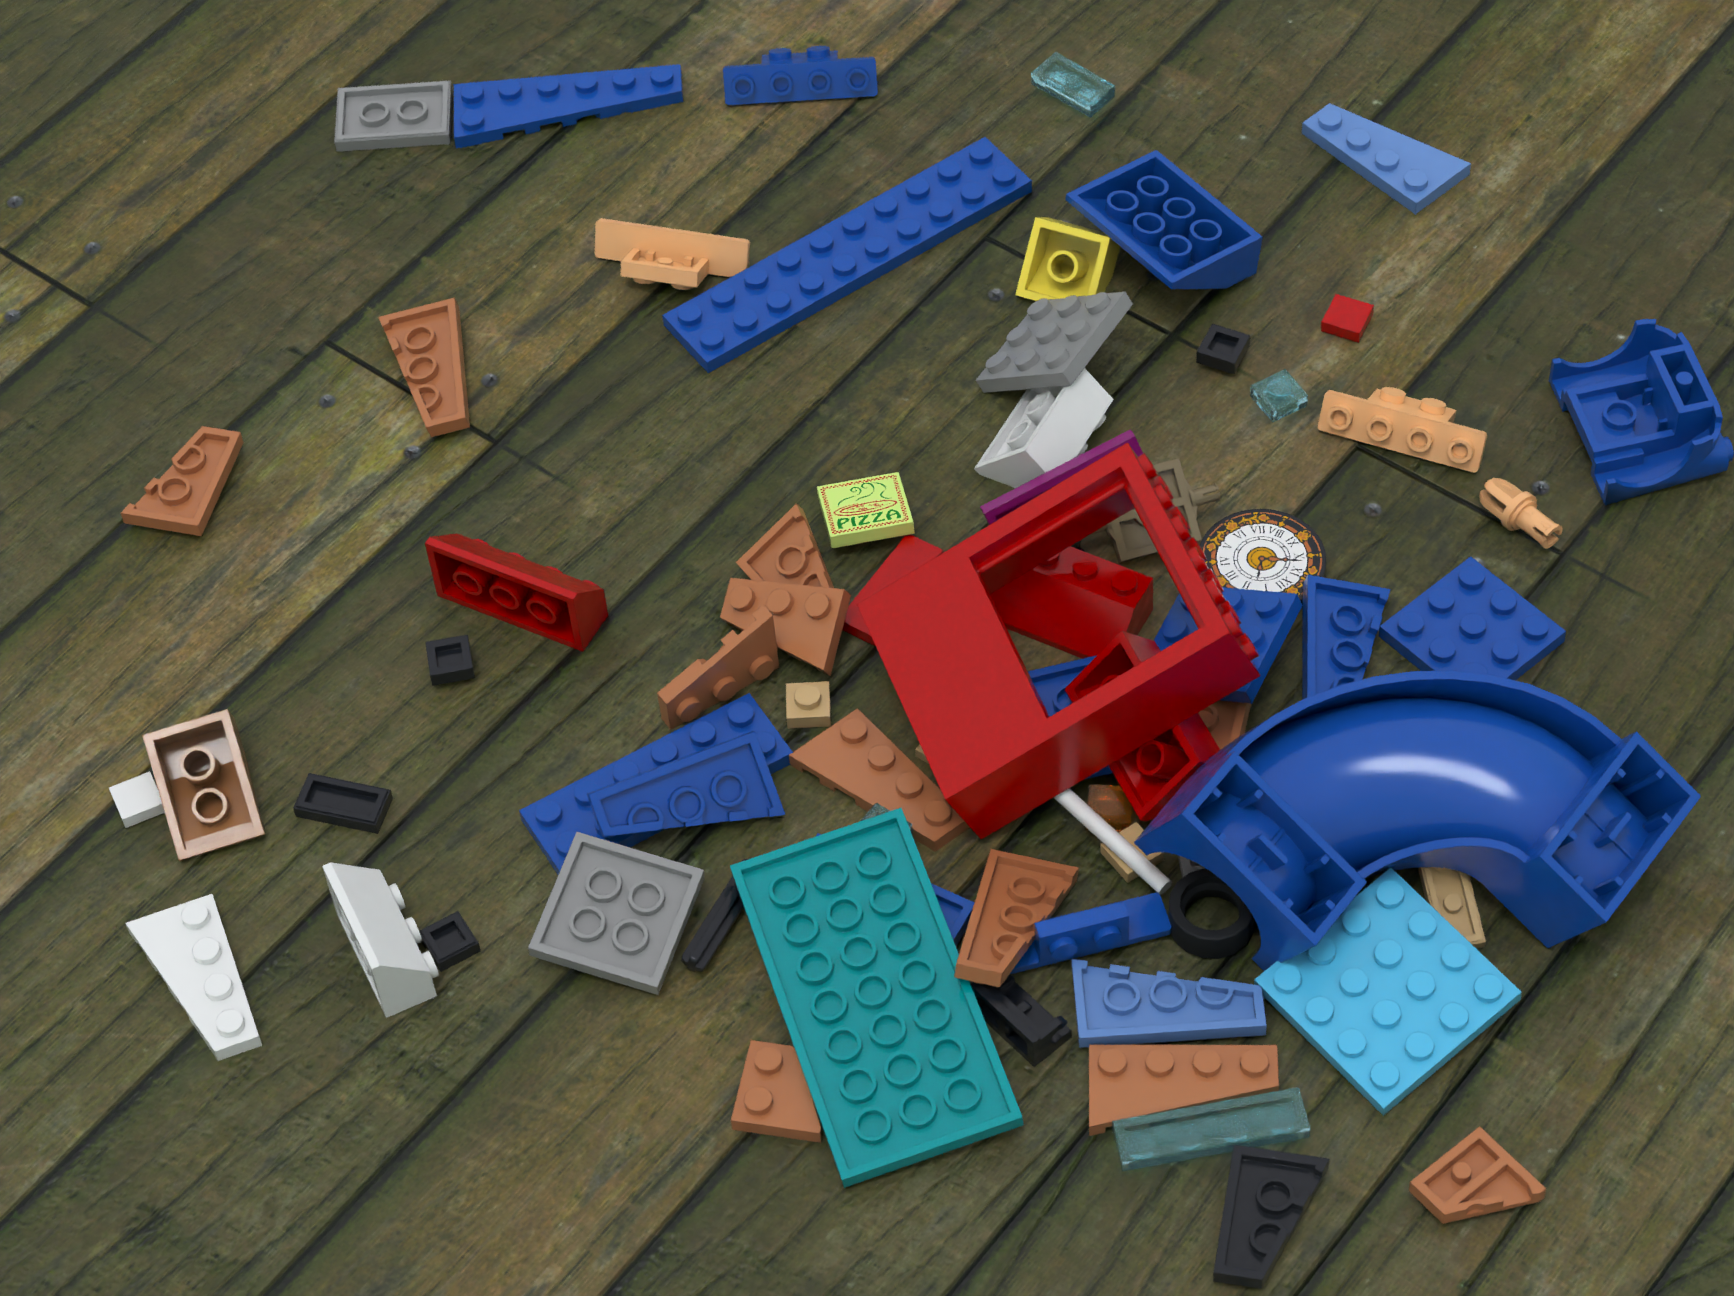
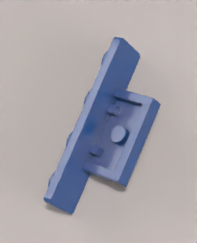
M812 46L807 48V52L792 53L789 48L769 50V55H762L761 64L732 65L723 68L725 103L727 105L870 97L878 94L876 59L874 57L838 59V50L830 51L828 46Z
M1152 893L1034 923L1035 940L1010 974L1171 934L1172 926L1161 895L1159 893Z

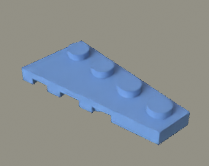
M1330 103L1302 122V134L1414 214H1417L1470 175L1471 163Z
M1071 959L1079 1048L1089 1047V1045H1128L1266 1035L1267 1025L1262 988L1259 985L1201 977L1199 981L1176 978V973L1157 971L1156 976L1130 972V967L1110 964V969L1088 966V961Z

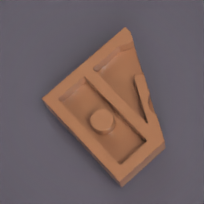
M755 1040L750 1041L731 1117L732 1130L821 1143V1125L793 1046Z
M1479 1126L1410 1181L1409 1192L1442 1224L1540 1202L1545 1197L1546 1188Z

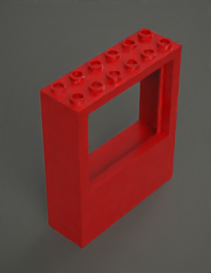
M1128 442L857 604L945 800L980 839L987 837L1260 677L1252 661L1259 654L1248 635L1243 633L1239 626L1241 621L1228 600H1225L1222 594L1224 592L1222 585L1212 569H1209L1205 563L1207 558L1196 539L1191 537L1188 531L1190 526L1177 506L1175 507L1172 501L1174 497L1161 475L1157 477L1158 474L1145 453L1137 456ZM1135 508L1198 630L1049 717L990 594Z

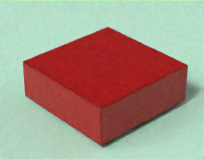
M1335 294L1321 321V331L1359 343L1373 316L1374 305Z

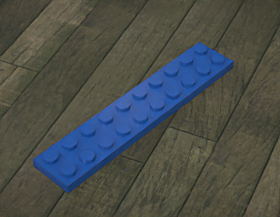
M983 137L663 314L664 327L707 373H710L1032 192V180L986 137Z

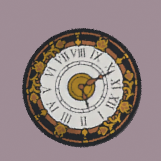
M1251 509L1231 514L1214 524L1200 543V547L1207 558L1205 563L1209 569H1212L1222 587L1295 593L1303 605V582L1307 575L1325 576L1326 552L1317 533L1299 518L1281 511Z

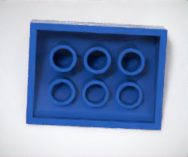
M1157 150L1066 194L1065 200L1170 289H1227L1256 274L1263 237Z

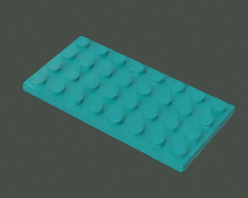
M902 808L730 865L733 879L844 1188L1024 1125L1022 1114L970 981L954 977L959 953Z

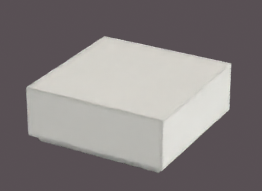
M150 771L109 787L125 828L165 813L158 788Z

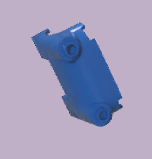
M1656 319L1636 320L1626 342L1613 353L1601 359L1586 363H1572L1561 358L1552 359L1549 383L1562 411L1569 410L1592 461L1590 474L1604 505L1727 471L1729 462L1734 458V451L1729 437H1723L1720 433L1723 420L1721 408L1689 341L1682 332L1675 334L1668 328L1656 325Z

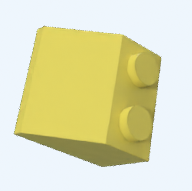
M1035 217L1015 295L1038 301L1043 298L1050 300L1066 298L1071 295L1078 297L1105 292L1113 277L1120 246L1104 232L1049 217Z

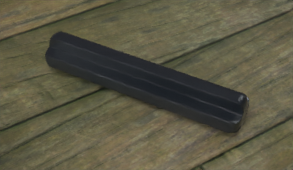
M733 876L681 956L682 963L690 971L703 972L744 908Z

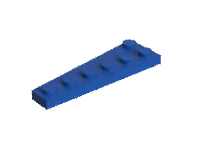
M681 64L454 84L456 148H463L502 140L503 133L523 129L525 134L540 132V126L561 121L563 127L577 124V120L590 115L603 119L626 112L632 113L683 102Z

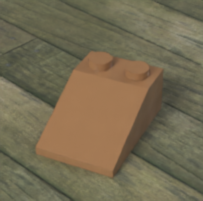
M228 709L142 735L179 861L265 835L247 758L235 718Z

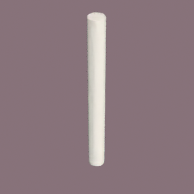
M1070 788L1053 797L1157 893L1161 895L1169 889L1172 881Z

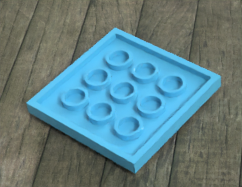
M1389 868L1355 896L1315 947L1282 963L1276 961L1254 979V985H1259L1262 988L1263 997L1383 1116L1521 1000L1522 994L1506 976L1392 868Z

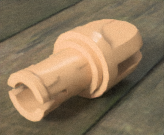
M1492 478L1484 484L1486 490L1480 491V503L1499 518L1502 526L1507 530L1522 529L1545 549L1552 547L1559 540L1552 533L1555 532L1561 535L1563 532L1562 526L1537 509V499L1530 492H1523L1515 485L1500 478Z

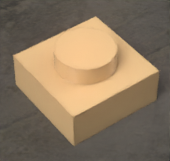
M829 681L786 683V719L788 729L831 727Z

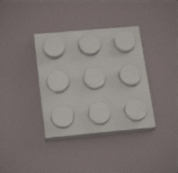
M1124 291L1115 293L1100 292L1095 295L1078 297L1071 295L1066 298L1050 300L1043 298L1034 302L1028 308V314L1018 327L1009 332L1006 337L1007 341L1000 350L987 360L986 368L975 381L983 393L1072 385L1133 305L1132 301Z
M576 832L529 944V956L659 995L705 879L704 870Z

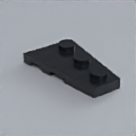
M1240 1145L1233 1146L1213 1282L1263 1288L1328 1171L1329 1158Z

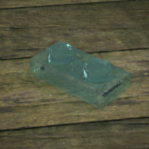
M1057 52L1053 53L1031 72L1032 85L1090 118L1115 97L1114 84Z

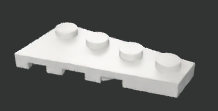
M213 894L126 923L130 935L142 948L148 961L155 971H158L167 984L169 991L185 1010L191 1023L218 1061L262 1046Z

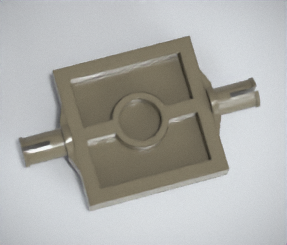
M1179 458L1153 465L1158 474L1157 477L1161 475L1174 497L1172 501L1175 507L1177 506L1189 524L1190 529L1188 531L1191 537H1194L1197 542L1201 541L1202 538L1196 520L1197 506L1221 500L1220 492L1203 496L1218 491L1217 484L1214 483L1213 485L1192 490V487L1184 477ZM1135 508L1092 533L1096 534L1106 531L1113 542L1118 563L1158 553Z

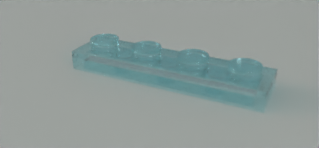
M1299 1087L1112 1121V1131L1122 1171L1233 1152L1234 1145L1260 1147L1310 1137V1125Z

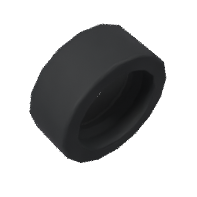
M1206 868L1190 872L1177 881L1169 896L1168 919L1172 926V937L1184 951L1200 958L1212 959L1233 955L1247 945L1254 932L1255 919L1245 903L1224 881ZM1220 897L1231 902L1239 910V918L1227 928L1204 930L1186 919L1185 908L1196 899Z

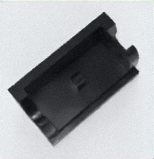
M1009 974L1001 987L975 982L971 983L985 1022L1033 1067L1037 1066L1072 1037V1030L1066 1026L1068 1022L1062 1016L1054 1018L1015 982V978L1011 974Z

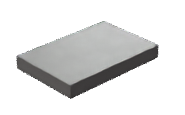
M451 81L338 88L334 141L336 151L451 144L453 98Z

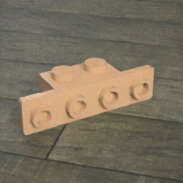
M603 218L598 219L595 223V256L602 259L621 261L620 276L633 278L635 282L640 284L663 282L670 283L676 289L689 290L698 287L708 274L732 277L749 267L750 241L747 239Z
M1393 387L1376 389L1367 400L1328 390L1324 394L1318 422V429L1323 432L1476 473L1480 468L1487 439V433L1484 431L1455 424L1454 419L1457 410L1446 407V403L1434 398L1414 399L1407 397L1404 391Z

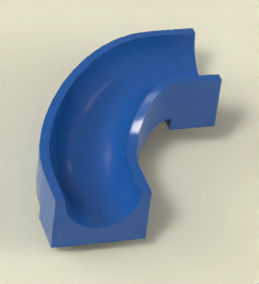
M1453 670L1410 671L1374 676L1339 685L1307 697L1271 716L1210 757L1181 786L1134 843L1146 855L1165 852L1185 857L1208 869L1224 881L1245 903L1257 923L1261 945L1251 959L1263 971L1267 970L1276 961L1282 963L1315 947L1367 883L1365 878L1382 874L1389 868L1395 871L1408 868L1437 867L1468 874L1482 883L1546 948H1550L1602 925L1609 920L1701 798V795L1637 731L1621 739L1595 716L1563 697L1528 683L1491 674Z

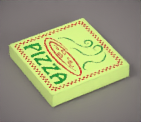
M899 472L817 486L818 499L831 548L915 533L913 519Z

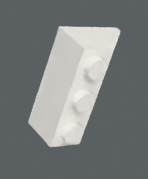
M1085 368L1070 386L1027 389L974 470L979 475L1013 488L1033 480L1083 454L1088 447L1086 441L1092 432L1106 420L1105 412L1114 399Z
M331 862L323 865L322 868L337 916L385 1017L388 1018L436 997L437 994L432 979L439 976L438 969L430 952L426 951L421 954L417 946L418 943L422 942V938L413 917L404 919L400 911L406 908L396 883L388 886L381 870Z

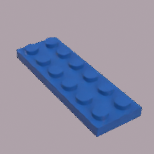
M748 693L519 810L521 821L557 875H559L576 832L632 847L665 830L604 837L600 833L587 793L751 731L756 732L770 774L790 765L789 755L793 751L751 694Z

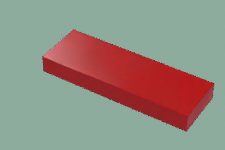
M905 535L848 606L842 630L875 646L857 604L943 553V550L913 535Z

